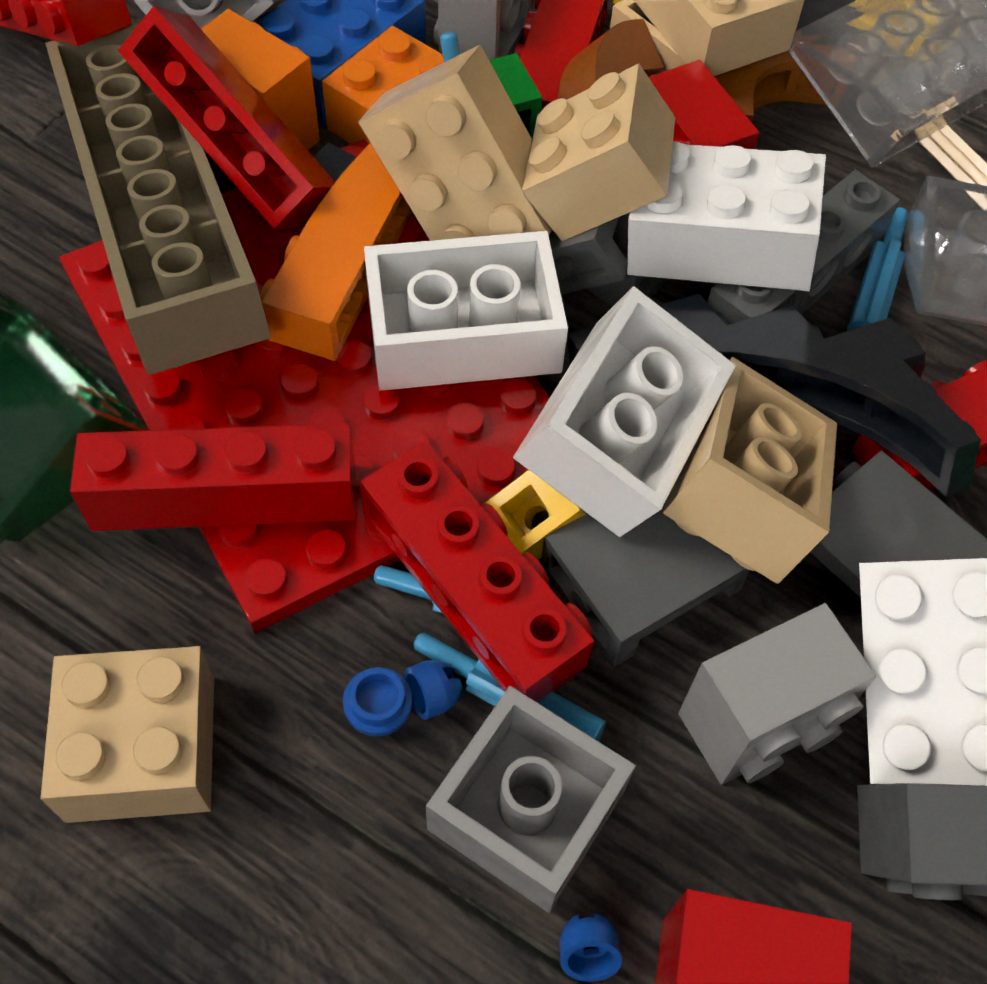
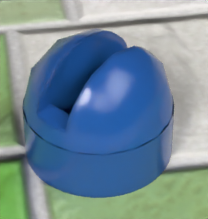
M436 659L423 661L405 669L404 679L409 684L412 692V706L421 719L427 720L445 713L461 697V680L450 679L455 673V669L451 664Z
M594 912V918L585 917L580 919V915L577 914L564 925L559 942L560 963L562 970L569 977L579 981L595 982L607 979L618 972L622 965L619 935L611 920L600 913ZM585 947H598L593 949H584Z

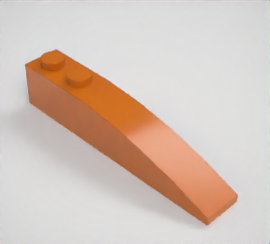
M371 143L366 146L339 176L310 216L300 236L294 235L290 239L285 251L284 264L275 279L270 278L264 284L260 298L271 334L269 341L336 361L368 299L364 246L396 244L413 211Z

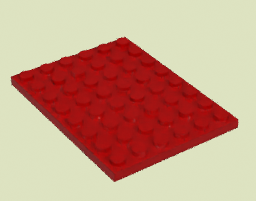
M362 139L340 149L357 157L366 148L368 143L365 139ZM236 188L221 195L256 280L259 294H261L266 281L270 278L275 279L284 264L285 251L290 239L294 235L300 236L304 227L274 229L245 195ZM413 212L397 243L430 241ZM103 240L59 257L70 283L148 431L350 423L355 460L356 520L199 527L254 634L374 575L376 568L381 565L390 567L401 561L364 515L360 480L425 440L441 459L446 456L450 457L459 466L466 478L467 490L481 506L528 471L526 467L513 459V456L550 398L535 376L379 391L369 298L336 361L266 339L242 348L148 375L127 325Z

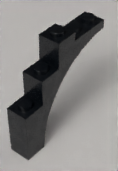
M699 293L659 305L728 360L732 357L736 358L837 422L838 425L872 439L911 464L946 497L970 488L981 439L977 436L973 427L968 422L963 421L937 395L932 385L921 379L922 372L925 369L926 352L915 339L910 338L891 318L824 339L820 330L815 325H810L793 305L728 325L725 317L720 312L715 313ZM595 325L567 333L570 365Z

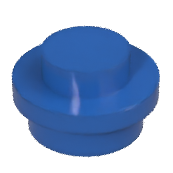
M382 667L366 669L355 675L346 686L343 695L345 716L351 726L362 734L377 737L394 733L406 723L411 714L412 692L410 686L394 670Z

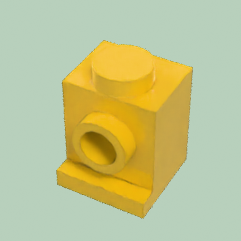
M530 470L485 502L498 512L507 528V537L520 553L529 552L537 560L542 558L544 537L586 514L584 510ZM540 511H547L549 517L533 528V517Z

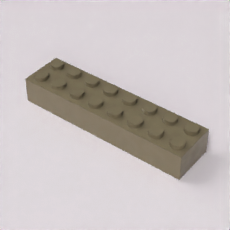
M143 18L132 21L130 26L80 46L55 40L45 44L124 316L148 375H152L270 339L271 334L256 280L204 149L118 52V49L142 21Z

